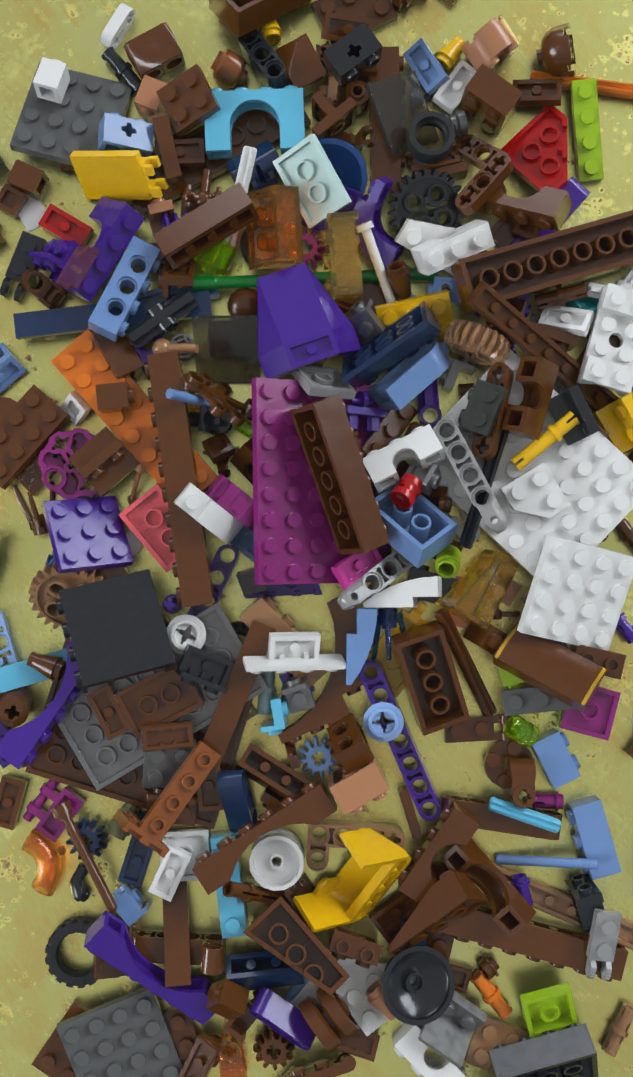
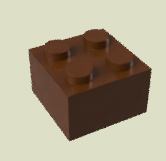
M482 63L466 85L459 109L464 110L467 118L475 119L479 122L485 131L498 136L515 113L523 92Z

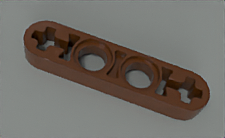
M502 362L495 363L490 367L486 382L500 385L508 390L495 426L490 434L492 438H484L474 433L471 446L473 455L483 461L493 459L497 453L502 432L501 428L514 379L513 370ZM502 371L505 372V376H501L500 379L496 377ZM489 446L488 450L480 451L481 447Z

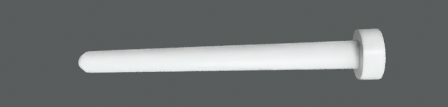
M371 220L356 226L357 233L361 232L386 303L395 302L393 290L386 277V270L371 228L374 227Z

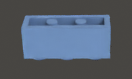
M591 795L567 802L569 810L565 812L569 825L574 826L576 834L572 835L576 849H580L582 858L598 859V870L582 869L583 873H587L592 880L622 872L601 799L596 795Z

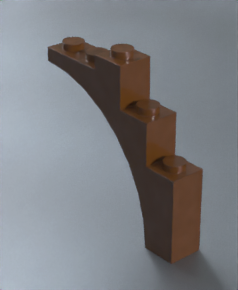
M337 597L328 601L327 605L334 624L335 654H341L346 662V632L356 633V606L350 610H342L337 602ZM346 669L331 672L321 695L315 701L316 706L310 708L296 722L282 729V733L278 734L281 743L288 742L289 745L294 744L302 739L301 735L310 732L311 735L325 729V724H328L330 727L349 716L351 713L342 694L347 693L350 696L361 691L360 686L363 683L360 674H358L352 685H346Z

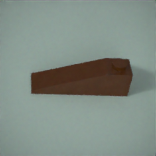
M448 870L439 876L440 880L432 885L387 948L388 953L396 954L406 947L423 942L429 937L428 932L433 933L449 927V920L459 916L463 919L489 901L488 898L463 872Z

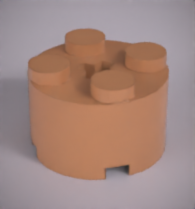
M499 15L498 19L496 17L473 34L475 36L473 38L474 41L470 44L467 40L461 50L476 71L482 63L493 71L494 66L500 60L504 62L510 58L520 44L506 21Z

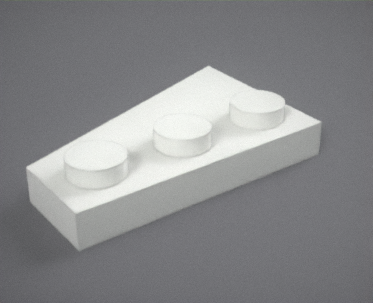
M407 218L394 241L410 250V248L428 240L443 239L456 232L455 227ZM451 266L443 269L452 274Z

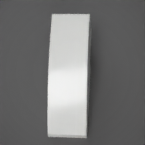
M422 577L390 586L363 603V608L417 607V597H442V577Z

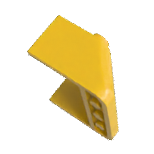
M363 827L354 831L342 832L339 837L352 856L336 877L322 878L317 882L316 888L312 893L294 896L292 900L313 933L358 922L371 913L411 862V857L407 851L371 828Z

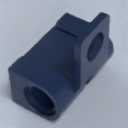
M266 140L254 147L257 149V154L249 187L252 186L263 210H268L284 200L274 175L277 173V170L272 163L279 155L269 140ZM242 154L225 163L234 184ZM270 189L275 190L276 195L274 199L265 201L263 198L264 193Z

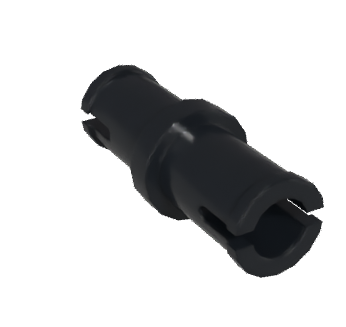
M113 47L107 48L101 58L115 72V77L131 88L136 96L142 80L132 70V65L129 62H125Z

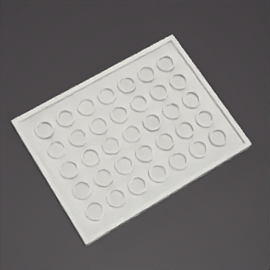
M510 349L509 356L504 362L514 373L508 404L519 406L523 400L524 389L522 384L516 381L515 378L521 359ZM489 369L480 380L486 381ZM502 371L496 377L500 379L501 376H505V372ZM554 389L551 398L559 395ZM468 392L442 419H451L459 427L458 418L462 409L467 407L469 401ZM549 408L541 434L547 430L546 427L549 424L553 425L556 423ZM445 427L442 431V437L448 438L452 436L454 428ZM459 427L471 450L474 433L463 432ZM599 431L571 445H567L564 438L560 442L556 441L523 468L521 472L515 467L523 459L515 465L509 459L522 451L534 439L520 438L511 433L508 434L491 487L507 518L508 526L505 531L499 534L490 529L483 518H481L479 526L533 577L547 534L597 547L633 509V462ZM489 446L481 447L480 451L488 450ZM463 448L455 450L453 458L456 460L464 458L466 450ZM445 453L446 459L436 463L439 465L442 475L439 486L448 487V497H451L452 501L468 515L472 502ZM475 457L479 467L482 470L485 461ZM542 462L546 464L571 504L548 519L513 511L500 491V488ZM475 470L468 471L465 475V481H475L478 477V472ZM494 519L492 523H497L498 519Z

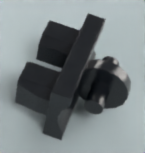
M200 406V412H189L190 427L198 428V432L210 436L229 432L232 428V423L229 420V414L225 413L221 418H217L209 411V407Z

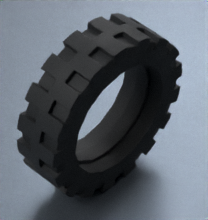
M76 916L74 919L70 920L69 918L55 929L46 945L45 953L47 956L45 957V963L49 965L48 971L51 975L54 974L57 977L56 981L66 983L67 987L78 986V988H84L85 985L89 984L90 986L97 981L93 978V967L84 971L74 970L66 965L60 954L62 940L69 934H86L87 930L95 922L91 917L81 918V916Z

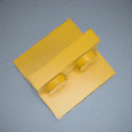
M632 390L630 394L620 397L592 414L597 424L609 432V436L605 437L622 453L633 448Z

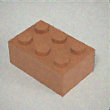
M376 758L349 774L343 766L333 770L332 774L328 773L329 789L344 815L348 813L354 815L364 809L365 803L370 800L376 802L387 795L386 791L389 790L385 773Z

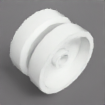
M282 827L275 828L254 841L249 858L250 872L254 880L263 888L272 891L285 890L293 886L301 877L304 869V846L300 838L291 830Z

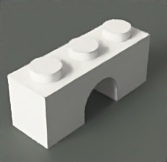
M475 219L455 228L456 233L449 237L438 240L431 239L410 248L417 271L429 276L453 265L458 259L476 255L495 246L489 223Z
M430 424L415 428L409 435L403 438H396L386 447L380 450H373L363 458V465L378 493L398 484L400 478L396 469L402 460L407 458L415 459L425 470L432 466L433 463L436 464L446 459L444 449Z
M404 1023L392 1035L394 1051L400 1058H406L411 1063L412 1070L419 1077L422 1075L424 1077H467L463 1065L458 1068L442 1056L432 1059L424 1054L428 1046L418 1039L422 1025L416 1026Z

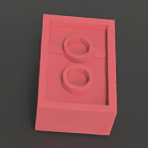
M156 483L122 511L119 517L167 573L172 568V563L176 562L175 552L171 553L169 547V538L172 537L171 527H167L165 513L169 512L168 502L164 503L162 488Z

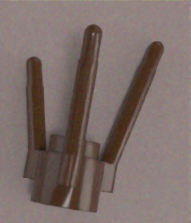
M12 485L15 496L29 522L30 530H33L34 536L48 533L44 513H38L32 493L27 492L33 516H31L17 486ZM50 490V501H54L55 492Z

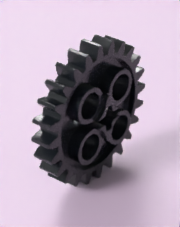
M423 168L422 175H420L418 170H414L413 179L409 175H405V184L396 183L400 189L399 192L391 191V194L396 197L395 201H388L389 205L394 206L393 210L387 212L388 215L394 216L389 225H397L393 233L398 235L409 214L424 211L426 205L434 207L444 201H447V205L429 210L428 215L423 213L417 214L411 219L423 220V222L457 228L462 226L459 223V219H466L467 216L462 215L455 205V199L462 186L456 185L453 187L456 179L451 177L446 180L447 172H442L438 177V169L434 168L431 174L428 168ZM434 187H438L440 191L439 197L436 200H432L430 197V192ZM414 195L417 199V204L413 209H409L407 201L409 197ZM445 211L447 215L446 221L443 224H439L438 215L440 212Z

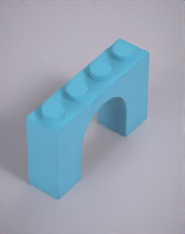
M289 85L281 89H273L269 86L260 87L256 90H249L244 87L230 91H224L220 88L211 89L221 110L205 120V147L208 160L232 159L233 124L241 114L249 110H263L276 119L280 128L281 155L305 139L303 88Z

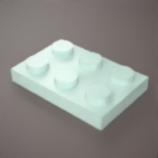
M310 134L272 162L309 229L314 228L352 202L315 134Z

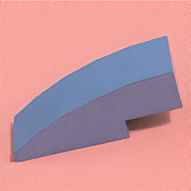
M356 608V633L346 632V685H352L368 657L376 629L377 608Z

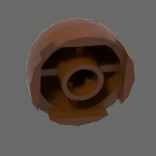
M569 23L551 28L545 33L541 41V49H537L538 64H543L546 72L555 77L576 75V70L571 71V64H576L573 36L566 32V29L571 28Z

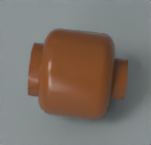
M226 49L224 52L219 51L210 68L213 70V78L228 88H233L237 83L242 85L248 74V71L245 70L246 60L230 49Z

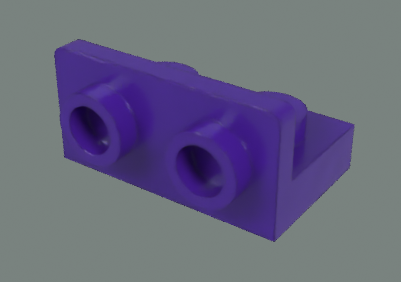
M52 239L45 245L43 252L29 251L27 256L33 259V265L43 271L49 269L53 272H67L82 246L73 240Z

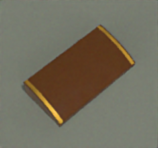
M517 622L494 654L493 664L584 713L608 670L550 639L520 633L517 630L519 624Z

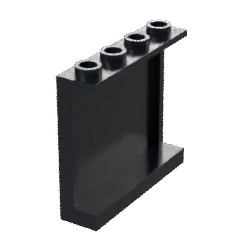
M149 569L59 590L60 599L55 600L58 614H64L66 623L61 624L65 639L70 638L72 646L67 647L70 661H76L78 671H74L77 687L82 686L84 693H88L87 688L162 668H164L165 672L175 670V657Z

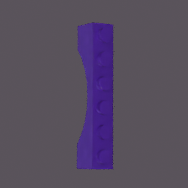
M71 641L66 645L67 662L65 675L54 700L32 721L8 730L0 742V757L17 769L30 767L39 755L37 751L40 746L45 745L53 735L51 730L56 723L62 722L67 714L65 709L70 702L74 703L82 692L80 690L81 686L77 687L74 677V671H78L76 661H70L67 647L72 646Z
M107 910L87 930L84 947L91 954L99 956L108 962L111 967L117 968L126 974L132 981H137L152 994H156L167 1001L170 1006L176 1007L190 1019L196 1020L202 1025L215 1014L206 1009L207 993L213 984L211 980L205 976H191L192 985L166 988L165 970L150 962L140 953L128 933L126 923Z

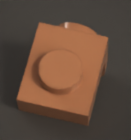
M158 198L147 205V216L152 234L161 230V217L163 213H166L169 220H171L174 213L171 199Z

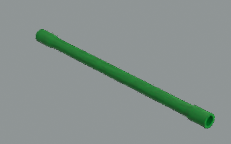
M416 267L410 268V280L433 281L434 276L438 277V272L427 276L419 273ZM375 270L312 272L321 284L379 282ZM268 274L219 277L214 275L195 276L193 291L257 287V278Z

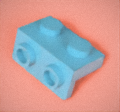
M282 693L272 696L270 702L273 719L262 722L260 733L267 732L268 736L282 733V729L286 728L291 711L287 699H284Z

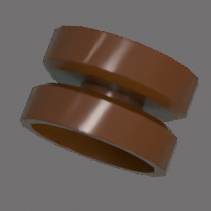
M318 987L316 989V996L320 1004L313 997L307 996L298 1006L316 1037L329 1052H332L341 1045V1036L338 1030L344 1036L351 1037L359 1030V1026L351 1015L349 1007L339 994L334 992L330 995Z

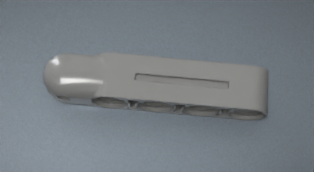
M445 418L440 420L435 426V434L470 501L479 510L483 520L490 529L497 534L505 531L508 526L507 518L459 427L451 419ZM445 427H453L454 433L448 438L442 437L443 429ZM459 448L465 449L466 455L460 460L453 458L455 450ZM468 471H477L478 477L475 481H465V475ZM483 492L490 495L489 502L484 505L478 504L476 501L477 496ZM494 519H498L497 523H492Z
M395 550L361 578L345 588L338 596L337 602L342 610L353 609L365 599L380 592L412 567L413 564L405 561L402 555ZM383 567H386V568L389 569V571H390V576L387 575V574L384 572V568H383ZM365 580L371 583L372 590L366 586Z

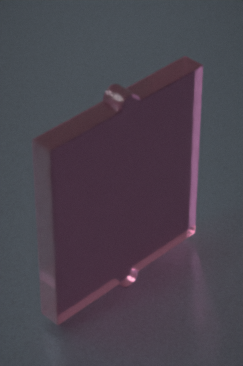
M89 245L85 247L76 246L55 283L66 289H78L100 250Z

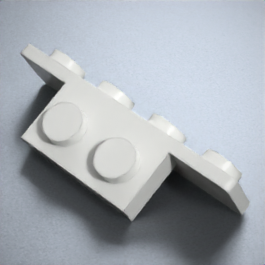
M319 631L269 632L267 656H243V665L246 672L261 674L268 671H275L277 673H287L289 671L310 673L314 670L336 672L346 669V662L341 654H319L321 640Z

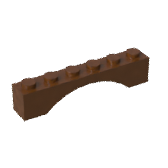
M313 780L308 782L301 788L302 792L297 796L293 797L292 794L279 802L280 807L274 811L271 808L267 809L258 816L260 820L253 825L250 822L246 823L237 830L239 834L231 839L229 836L223 838L216 844L217 848L209 853L208 850H205L195 858L196 862L192 867V871L207 894H211L230 881L240 856L261 835L286 825H316L336 812L338 805L321 780L316 783Z

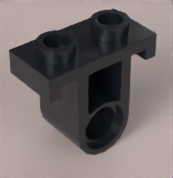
M575 874L570 879L565 880V885L568 892H570L581 929L585 933L591 930L594 909H604V899L601 891L588 874Z

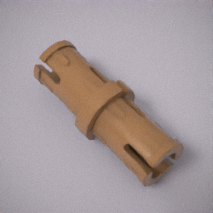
M626 1003L622 1004L620 1012L615 1021L611 1022L608 1036L601 1046V1049L605 1050L604 1052L613 1057H616L621 1043L629 1035L628 1030L633 1021L632 1006Z

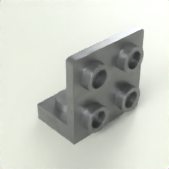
M454 991L452 1001L447 1010L435 1021L422 1025L418 1039L459 1068L463 1065L472 1032L486 1023L488 1014Z

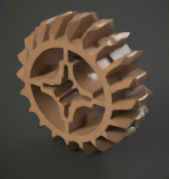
M465 319L451 321L443 339V343L446 344L452 353L487 367H491L498 362L504 363L509 356L511 348L509 340L496 330L473 321H466Z

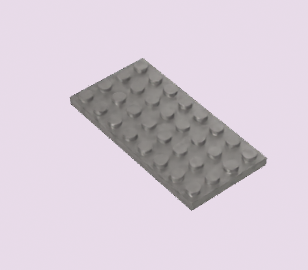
M218 602L196 615L204 623L207 632L205 644L201 649L235 663L243 642ZM192 625L186 630L177 629L183 635L181 644L188 638L196 640L190 633ZM173 650L175 661L177 662L181 659L182 654ZM161 669L109 683L114 692L117 693ZM262 674L257 675L247 701L269 689ZM197 682L195 684L205 705L172 721L192 720L193 734L210 724L222 695L220 691L217 695L203 690L204 685ZM109 683L87 688L88 693H84L81 686L80 690L82 692L74 703L70 702L65 709L67 711L65 718L58 724L97 791L144 763L142 738L136 739L132 729L108 740L86 698V695Z

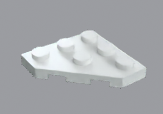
M346 957L345 960L337 959L336 961L350 977L335 993L342 997L349 1007L351 1015L365 1035L368 1036L388 1020L385 1015L367 1001L368 997L365 994L371 984L382 979L387 963L378 962L377 967L370 965L368 969L355 964L356 959ZM415 976L410 978V984H413L415 982Z

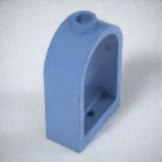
M436 340L430 344H423L415 355L410 358L405 357L399 362L397 367L387 372L367 390L368 394L379 409L401 410L449 367L451 363L447 357L449 348L442 341L437 342Z

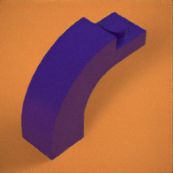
M385 176L377 178V180L371 183L368 189L370 195L358 196L354 207L353 226L360 248L371 260L361 232L357 233L356 226L372 220L374 227L371 228L384 268L387 271V266L399 260L405 247L395 242V239L388 235L382 225V206L394 183L393 180Z

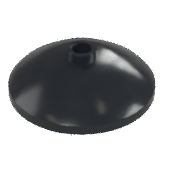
M413 945L397 952L387 963L381 979V993L387 1009L399 1021L416 1026L425 1025L438 1019L449 1007L455 989L454 974L448 960L434 948L425 945ZM415 976V982L413 984H410V978Z

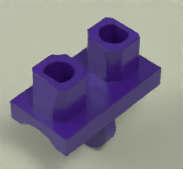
M358 391L354 400L349 399V404L354 406H346V414L350 425L354 430H358L359 419H363V432H379L380 419L387 417V410L368 408V406L372 407L374 405V400L369 399L366 391Z

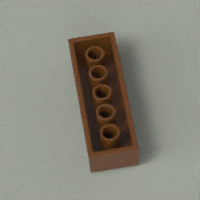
M340 394L289 410L339 554H363L389 543L388 530L382 521L379 503L374 497L371 480L364 468L363 456L357 447L354 429L349 423L346 406L341 400Z

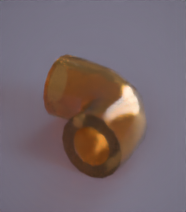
M34 828L21 849L28 853L36 863L37 872L31 886L42 895L53 896L62 873L61 856L54 842Z

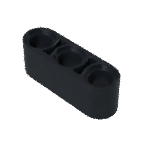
M258 29L241 37L237 36L244 59L265 86L272 87L273 89L289 86L283 61Z

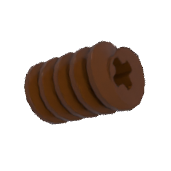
M26 687L6 691L2 694L0 699V721L6 726H20L28 718L33 697Z

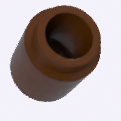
M355 80L347 85L345 100L351 96L357 103L356 114L363 113L369 104L370 90L365 82Z

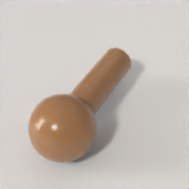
M159 338L154 341L152 351L154 354L171 351L197 354L199 346L197 343H170L167 339Z

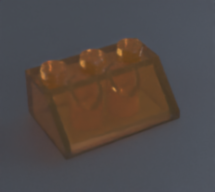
M272 185L247 193L259 215V219L246 226L249 270L286 268L303 263L299 187Z

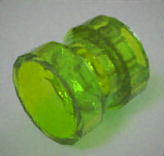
M513 715L507 720L504 726L506 737L517 741L524 747H531L538 740L540 732L537 725L527 722L525 718L519 715Z

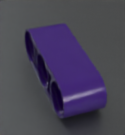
M260 988L249 1009V1013L297 1047L309 1051L316 1035L306 1022L301 1011L270 989Z

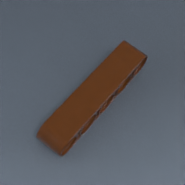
M443 795L441 811L446 805L450 806L454 800L479 817L480 826L478 829L559 840L560 830L558 833H553L492 812L488 809L489 801ZM528 807V809L557 818L562 823L563 814L559 812Z

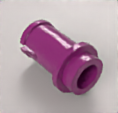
M555 791L554 794L535 792V801L532 808L554 809L557 812L558 809H563V794H558V791Z

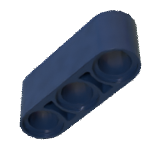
M244 769L219 771L217 787L230 831L237 832L240 827L248 822L251 825L258 821L257 811L246 771Z

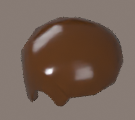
M238 288L231 293L227 302V308L233 319L258 318L257 291L255 289Z

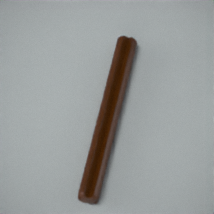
M441 608L434 613V616L444 630L447 643L482 714L490 717L496 713L497 709L448 609Z

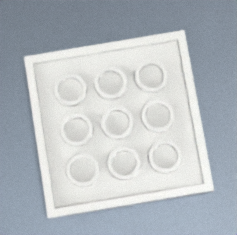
M547 534L517 630L520 633L609 651L633 579V556Z

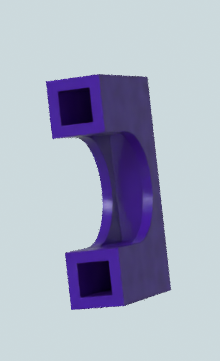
M103 196L89 215L93 221L102 227L92 249L83 258L74 261L67 272H52L49 276V279L56 282L67 292L89 302L92 301L132 237L145 220L142 215L127 203Z

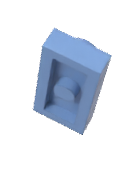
M420 38L403 54L428 94L432 95L450 79L423 38Z

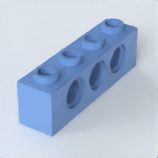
M136 236L132 237L88 320V329L114 342L117 341L119 335L124 337L129 327L127 320L130 314L133 316L136 314L141 303L138 301L141 293H147L152 282L149 280L152 272L157 273L163 260L160 259L161 249ZM138 265L143 267L144 271L136 273L132 270V267ZM128 286L133 289V292L131 294H124L120 289ZM116 307L121 309L122 313L115 316L109 310Z

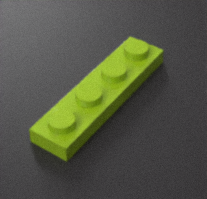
M596 78L573 80L570 82L577 181L579 183L602 181L604 179L597 81Z

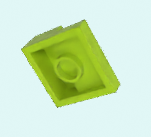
M568 982L519 995L524 1022L531 1039L539 1037L542 1033L549 1030L556 1032L565 1029L570 1024H578L572 992Z

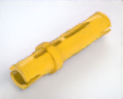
M568 411L555 424H549L546 427L547 430L540 435L539 440H534L509 460L515 465L523 459L515 467L521 472L523 468L552 444L563 440L562 436L580 423L577 417L566 423L574 416L571 411Z

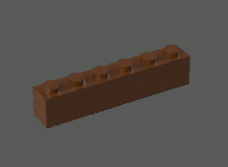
M399 46L382 47L381 60L377 64V76H369L370 127L374 129V133H370V139L375 142V145L370 148V185L377 178L385 176L394 181L385 201H395L396 197L391 194V191L399 192L400 189L396 184L397 182L406 183L404 177H401V168H405V153H401V144L405 143V128L400 129V120H404L405 107L404 104H400V96H404V80H400L399 72L404 70V56H399Z

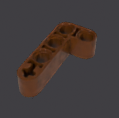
M133 931L132 941L140 953L152 963L165 964L164 931ZM190 932L191 965H200V971L205 975L221 974L225 965L226 938L222 939V934Z

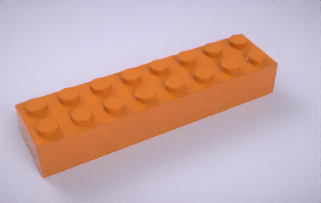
M87 329L52 359L51 362L139 463L145 467L146 471L160 487L163 488L165 487L164 477H160L158 463L162 462L161 452L157 453L155 447V438L158 437L157 427H153L151 413L155 412L154 403H150L149 397L130 375L120 379L115 377L93 339L94 334ZM126 381L130 388H134L136 403H132L133 410L101 413L98 410L95 385ZM194 449L199 489L205 493L218 475Z

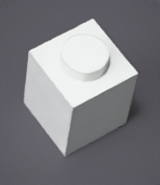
M42 57L33 80L37 97L61 104L70 82L67 64L57 59Z

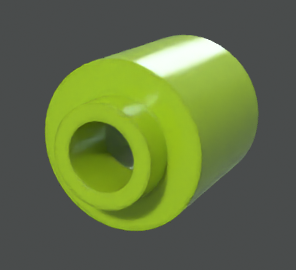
M448 545L436 555L434 567L440 577L451 578L458 573L461 563L460 550L453 545Z

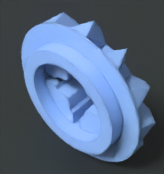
M381 701L372 704L364 715L363 725L366 733L372 739L379 742H388L399 736L403 729L404 719L400 709L394 706L393 703ZM382 712H384L386 719L393 720L387 723L386 731H383L381 723L376 722V720H380Z

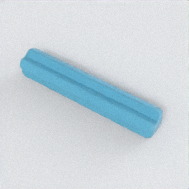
M491 797L489 800L488 809L492 812L553 833H558L560 830L561 821L557 818L528 808H521L514 803L496 797Z

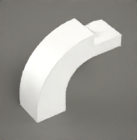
M191 482L188 483L174 501L176 505L227 544H230L244 526V524Z

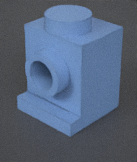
M434 276L433 282H428L427 294L441 291V287H448L450 289L451 307L459 308L461 301L454 278Z
M123 883L113 892L114 900L117 904L116 912L129 927L143 916L152 904L150 900L144 902L142 893L137 888L133 889L131 885L126 886Z

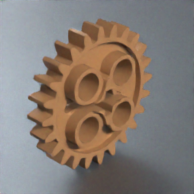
M56 561L53 563L52 568L45 565L43 571L39 570L36 577H33L28 594H30L28 601L33 603L31 609L32 611L39 610L37 618L45 617L44 624L52 622L54 623L53 629H56L58 626H62V623H66L64 614L59 615L55 600L60 599L59 590L103 580V576L95 577L96 570L59 574Z

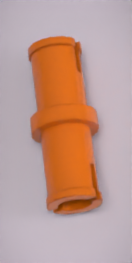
M483 970L476 971L470 977V981L482 994V1000L486 1004H490L500 1019L504 1020L509 1017L513 1009L501 996L498 986L490 982Z

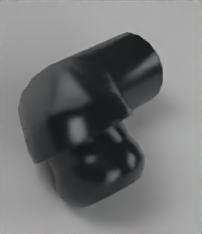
M79 863L69 881L72 898L77 902H85L90 896V891L88 888H84L83 883L88 873L84 863Z

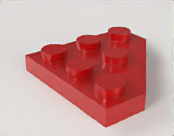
M546 106L500 149L510 156L514 165L513 172L536 191H540L544 186L562 190L568 184L567 116L554 106Z

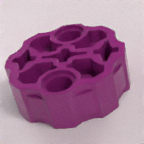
M74 428L65 432L58 431L49 438L47 445L40 451L38 457V464L42 474L41 480L49 490L54 491L65 500L91 498L100 495L95 489L93 491L85 489L88 486L87 480L82 477L78 470L72 468L74 465L69 460L70 455L72 456L75 453L74 448L78 451L95 435L91 434L88 430ZM60 440L66 442L65 450L59 448L60 444L58 442ZM53 455L63 456L67 463L64 464L60 458H53ZM54 473H60L62 476V480L58 485H52L50 482V477ZM75 475L79 479L77 490L75 489L77 481L73 477Z
M220 473L205 494L254 532L253 499Z

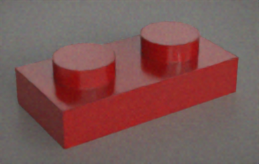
M51 203L38 223L41 228L62 240L76 241L82 246L80 251L84 249L94 232L92 227Z

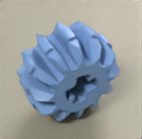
M315 735L313 736L314 744L306 739L304 743L307 748H299V752L305 755L299 757L300 763H306L302 767V771L306 772L311 768L310 777H314L316 771H319L320 778H324L325 769L329 774H332L333 769L330 765L337 766L331 755L333 752L329 745H326L328 739L326 736L323 737L322 743L318 742V736ZM318 751L322 752L323 758H325L324 760L320 759V762H316L313 755L314 753L317 755Z

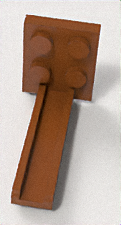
M199 741L142 820L129 809L126 812L118 809L113 818L122 830L130 833L142 844L150 847L164 858L170 850L162 841L165 838L164 836L221 755Z

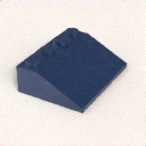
M423 301L386 327L383 333L362 344L360 351L344 356L341 380L345 384L358 388L364 384L371 385L383 371L389 372L398 366V361L405 356L410 358L419 351L420 346L426 342L430 344L440 337L439 333L442 332V328L427 304Z

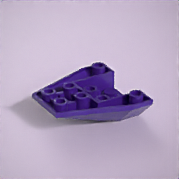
M305 262L257 278L258 359L265 378L277 379L289 375L291 371L334 356L339 358L361 350L353 325Z

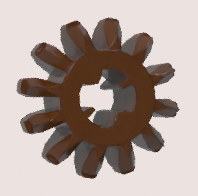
M264 1026L261 1031L262 1034L257 1033L255 1036L257 1043L253 1045V1051L257 1053L256 1060L257 1062L264 1060V1069L269 1064L273 1065L274 1071L277 1069L278 1064L285 1068L287 1060L293 1059L294 1053L292 1051L295 1049V1045L273 1029L269 1030Z

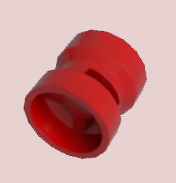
M404 474L398 481V486H395L390 492L389 497L393 504L401 509H410L415 503V497H418L423 491L422 481L412 474Z

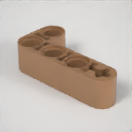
M323 819L316 825L309 824L306 852L307 865L312 871H322L328 865L329 847L347 848L341 838L337 836V832L341 829L354 831L363 827L371 828L378 833L382 831V835L387 839L391 837V833H396L397 837L392 842L400 847H403L405 842L403 831L400 826L394 823ZM320 827L326 833L322 837H316L312 831ZM319 852L323 854L324 858L320 862H315L311 859V855Z

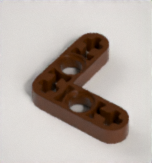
M466 134L456 141L455 149L462 160L479 168L480 171L457 195L455 205L462 215L470 216L477 212L513 171L514 165L506 152L474 135ZM483 153H490L487 158L478 160ZM483 181H490L486 187L478 188Z

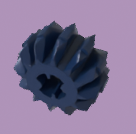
M84 817L82 823L76 821L75 824L82 838L86 834L88 838H92L90 843L88 839L83 838L92 857L94 858V855L100 857L103 853L102 849L108 847L105 839L109 837V833L102 832L106 825L101 824L98 827L97 818H94L90 823L88 817ZM69 838L66 844L74 846L70 850V854H74L77 849L72 839Z

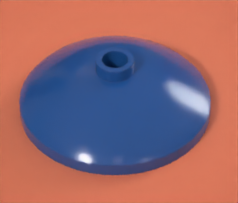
M325 138L319 140L342 184L364 194L368 174L365 161L359 151L341 139Z

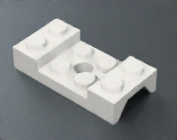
M611 283L602 288L577 383L596 384L615 390L620 396H626L631 393L633 386V290ZM610 335H615L620 339V346L618 348L610 345Z

